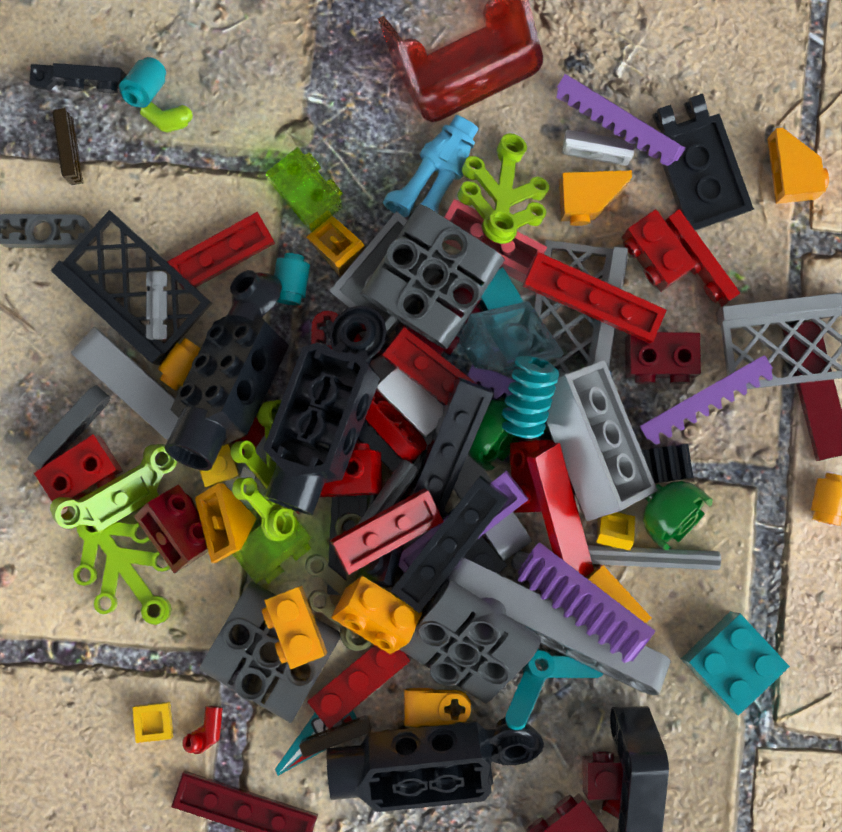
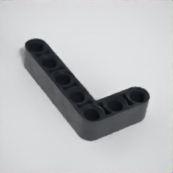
M648 706L612 707L610 712L611 734L623 768L617 832H662L669 762L652 713Z

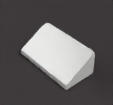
M566 130L562 153L564 155L626 166L634 155L633 144L623 139Z
M399 369L393 370L378 384L376 390L425 438L437 428L438 420L443 415L444 406Z

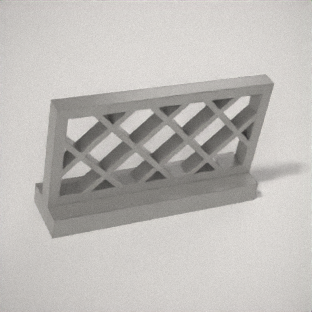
M546 240L545 246H547L544 255L551 257L553 250L565 251L574 261L569 266L573 268L578 266L582 272L587 274L589 273L581 264L592 255L606 257L604 269L593 277L602 278V281L623 290L628 261V248L614 246V249ZM574 253H579L583 255L577 258ZM537 293L526 356L534 357L537 352L547 347L557 361L552 365L555 368L561 366L564 371L559 372V377L570 373L564 363L579 352L588 362L587 366L605 360L609 370L616 328L596 319L594 323L591 317L583 313L565 325L556 312L563 304L557 302L552 306L545 296ZM544 302L548 309L542 313V307ZM552 313L562 326V329L548 339H545L539 330L540 321ZM586 318L593 327V335L580 345L570 329ZM564 333H567L576 348L560 359L550 346V343ZM537 336L542 340V343L536 346ZM591 344L590 353L588 356L584 348Z
M842 293L731 305L720 308L716 312L717 324L721 326L727 376L736 371V367L742 359L748 363L754 361L747 353L756 341L759 340L773 351L768 358L770 364L778 355L793 367L783 378H777L772 374L773 379L770 381L766 379L759 380L760 387L758 388L841 379L842 366L836 362V359L842 353V335L831 328V325L838 317L842 316ZM830 318L827 324L821 319ZM811 320L822 328L812 343L796 331L803 321ZM796 322L793 327H790L787 323ZM777 324L788 332L778 347L762 335L769 325ZM755 326H762L758 332L752 328ZM743 328L754 338L742 351L732 343L730 329ZM826 332L841 343V346L832 357L816 346ZM792 336L807 347L797 362L781 350ZM733 351L739 355L736 361L734 360ZM811 351L827 362L820 373L812 374L801 365ZM831 366L837 370L834 372H827ZM797 370L803 374L800 376H793V374ZM746 384L747 389H755L751 384Z

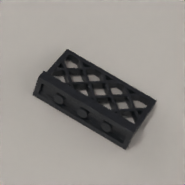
M110 210L64 262L59 260L50 270L148 361L156 365H161L175 344L180 341L212 305V302ZM111 222L120 229L121 244H103V232ZM127 236L135 243L127 244ZM97 239V246H91ZM141 248L145 251L146 267L129 268L128 249ZM121 249L122 269L105 270L104 250ZM86 251H97L98 270L85 271L77 261ZM152 259L160 266L153 267ZM167 271L171 275L172 290L166 291L167 295H172L173 315H167V320L173 319L174 333L165 343L162 340L147 339L146 326L141 321L149 320H146V316L136 317L131 313L130 297H146V292L130 293L129 273ZM122 274L123 293L110 294L106 290L105 275ZM91 275H98L99 283ZM177 281H178L185 289H183V290H178ZM192 294L201 303L191 314H179L178 295ZM116 298H124V305ZM179 319H186L180 326Z

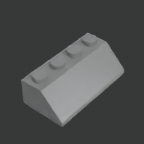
M605 360L559 377L557 383H555V393L551 397L553 401L550 409H548L547 424L553 441L560 443L570 481L586 520L590 521L619 512L658 491Z

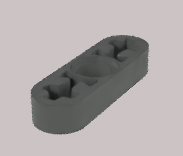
M1 214L0 244L7 248L75 249L93 227L83 216L76 214ZM8 223H10L17 230H25L27 239L24 240L25 236L20 232L10 233L9 239H7L1 233V229H7ZM39 223H49L51 226L50 236L45 240L35 239L34 228ZM58 223H60V227L64 230H74L76 224H79L85 231L78 234V239L75 240L69 233H60Z
M98 385L91 387L32 450L28 456V461L39 470L62 455L107 406L111 397Z

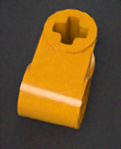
M433 688L404 689V726L419 727L449 725L456 722L465 723L470 716L471 701L463 691L436 690ZM452 699H458L459 705L465 706V709L460 710L459 716H452V710L445 707L451 705Z

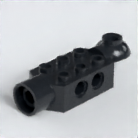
M246 270L234 278L230 286V292L233 294L232 306L228 314L215 321L208 330L206 339L198 355L193 360L192 367L183 385L177 392V397L170 410L179 419L164 448L168 455L185 466L201 471L211 470L222 446L248 435L289 347L269 324L262 319L263 315L275 305L281 294V281L275 275Z
M368 306L348 308L339 314L331 325L329 338L332 349L326 344L320 343L302 347L263 447L277 464L265 493V499L288 509L312 516L324 484L343 479L380 380L369 366L371 358L384 345L387 332L384 319L378 311ZM367 331L364 339L354 342L358 333Z
M506 717L498 721L495 729H485L478 722H456L449 725L419 726L410 729H387L380 732H371L367 734L361 745L327 748V775L331 800L361 798L376 812L482 802L492 793V762L501 765L528 763L537 758L543 751L544 742L540 733L529 724H526L521 730L509 728L506 724Z

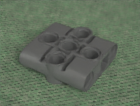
M418 204L395 241L389 245L387 253L360 294L369 302L434 344L448 349L505 259L493 248L427 206ZM447 240H455L460 244L461 252L456 255L447 254L443 250L442 244ZM399 250H406L412 255L413 260L407 265H399L393 260V254ZM428 269L438 270L442 275V281L436 285L428 284L423 278V273ZM458 288H465L470 291L472 301L468 304H460L455 301L453 292ZM410 298L418 299L422 302L423 311L417 315H411L405 311L403 307L404 302Z
M448 579L421 610L422 615L410 642L399 650L428 667L432 679L443 686L456 685L487 704L532 659L540 645L541 637L507 616L506 609L500 601L488 597L479 598L456 582Z
M250 581L211 646L199 670L233 689L243 699L253 701L287 722L292 723L340 640V632L315 618L328 653L324 657L308 662L311 667V674L308 678L300 679L296 677L293 669L290 670L288 662L282 664L280 659L269 661L263 656L262 649L265 643L279 642L275 628L269 630L267 626L266 628L263 626L265 620L262 614V609L266 608L264 600L274 597L276 594ZM241 624L248 628L250 637L246 643L241 644L234 640L232 631L235 625ZM246 658L247 661L233 683L231 681L243 659ZM247 674H256L261 678L262 688L260 691L252 692L246 688L244 680ZM275 677H279L280 679L278 680L268 700L264 701L263 698L267 693L268 689L270 688L271 684L273 683Z

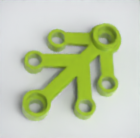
M512 133L505 134L497 146V156L501 161L498 183L486 170L483 160L479 157H467L462 166L463 175L468 179L477 180L495 202V210L481 195L480 187L474 182H464L457 194L461 203L468 206L473 205L484 219L482 223L484 234L490 240L499 244L511 242L517 234V228L526 224L539 226L547 213L545 207L537 202L529 203L525 210L515 214L509 212L511 206L529 198L538 201L544 199L549 190L548 182L541 177H533L529 183L513 189L516 163L521 161L527 150V145L523 138Z
M282 400L266 401L257 413L258 422L265 427L266 440ZM250 441L235 442L231 447L232 459L236 463H245L267 489L277 465L276 462L266 452V465L256 453L255 446ZM242 448L245 450L244 457L242 455ZM253 478L236 479L232 486L234 496L239 500H247L262 517L261 527L266 538L271 541H283L289 537L295 529L294 510L269 500L267 501L257 490V483ZM244 484L246 485V493L244 492V489H243V488H244Z
M115 522L100 532H91L88 525L79 524L76 529L78 535L84 540L81 563L73 573L75 582L82 586L94 583L97 578L94 564L98 546L107 555L101 593L94 600L95 610L100 614H108L116 609L118 601L115 594L120 573L141 602V615L143 619L153 625L165 622L171 615L172 608L170 602L165 597L154 596L132 564L153 566L155 570L160 572L168 571L171 568L168 565L162 568L157 564V559L161 555L159 551L155 553L121 548L111 537V535L132 537L137 543L151 541L148 536L143 540L137 536V530L141 527L139 523ZM84 568H87L91 573V577L87 582L80 578V572ZM104 596L111 600V607L108 610L103 609L100 605V601ZM152 604L159 605L161 609L158 617H153L149 613V608Z

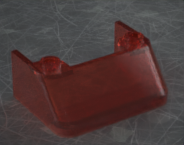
M488 0L483 9L486 27L428 55L421 42L412 38L403 40L385 16L378 18L393 63L416 108L425 120L429 122L441 121L533 76L539 71L543 64V53L529 0Z

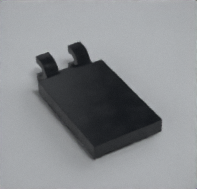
M703 93L690 97L689 101L684 103L690 118L688 121L677 124L671 105L659 108L657 113L652 115L657 128L662 134L685 147L678 161H674L669 166L662 165L678 210H681L695 231L754 210L720 113L713 116L709 115Z

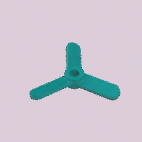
M537 649L532 659L522 668L523 676L506 713L507 726L513 730H521L526 726L546 679L599 678L603 673L568 656H551L549 653ZM535 663L542 667V671L536 668Z

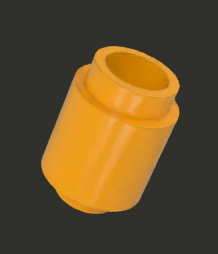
M186 338L180 344L176 343L158 367V370L163 373L159 379L176 391L179 386L183 385L192 367V362L201 348Z
M826 473L825 479L817 478L810 511L814 512L812 520L841 526V475Z

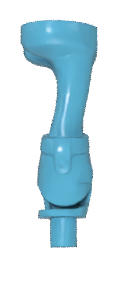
M455 115L450 125H444L442 132L432 141L425 144L420 152L422 162L407 185L400 190L391 191L386 195L383 201L385 207L394 214L397 211L404 218L408 217L414 208L419 193L434 172H438L436 180L421 204L439 214V205L448 187L454 179L459 180L464 176L462 166L475 144L473 138L479 128L467 119Z

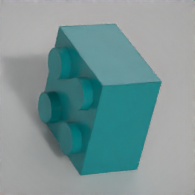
M732 611L680 658L723 706L737 716L790 667L741 613Z

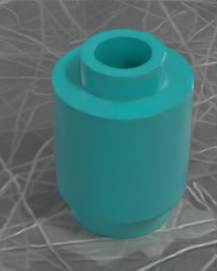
M152 57L138 60L119 84V90L125 102L134 107H147L165 84L166 69L161 62Z
M285 253L284 258L276 259L274 275L281 281L282 285L277 303L300 306L302 298L306 297L311 265L304 262V256Z

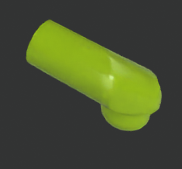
M150 102L147 107L140 110V115L159 130L166 133L187 127L193 118L191 109L185 105L163 111Z

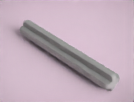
M587 545L592 564L705 570H718L721 566V554L718 551L663 550L659 548L632 547L629 551L611 546Z

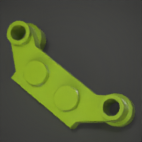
M164 444L149 445L144 449L140 465L81 499L75 500L64 497L54 499L50 505L52 517L57 524L66 529H72L81 524L93 526L94 530L100 532L159 496L157 488L163 474L171 472L176 467L177 461L168 455ZM160 453L159 458L155 461V456ZM68 506L67 511L64 514H61V510L64 507Z

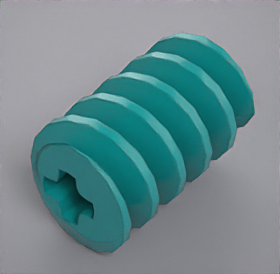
M521 355L515 359V364L522 369H515L512 372L511 376L516 381L511 382L508 387L509 391L513 394L508 395L505 399L506 404L510 407L504 408L502 411V416L508 420L502 423V428L512 435L532 439L541 436L545 431V422L549 416L548 409H550L553 401L551 397L556 390L555 383L558 381L559 372L551 363L544 359Z

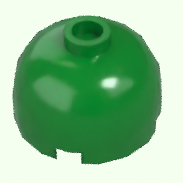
M490 401L468 453L472 460L485 471L496 468L491 463L497 458L504 461L510 454V443L519 442L522 438L512 435L502 428V423L508 421L502 416V411L504 408L510 407L505 401Z
M674 481L664 487L657 484L656 488L658 491L645 497V500L648 502L643 511V523L646 532L663 550L671 548L667 542L672 538L680 542L700 522L705 515L700 510L704 503L709 507L712 505L713 499L693 483Z

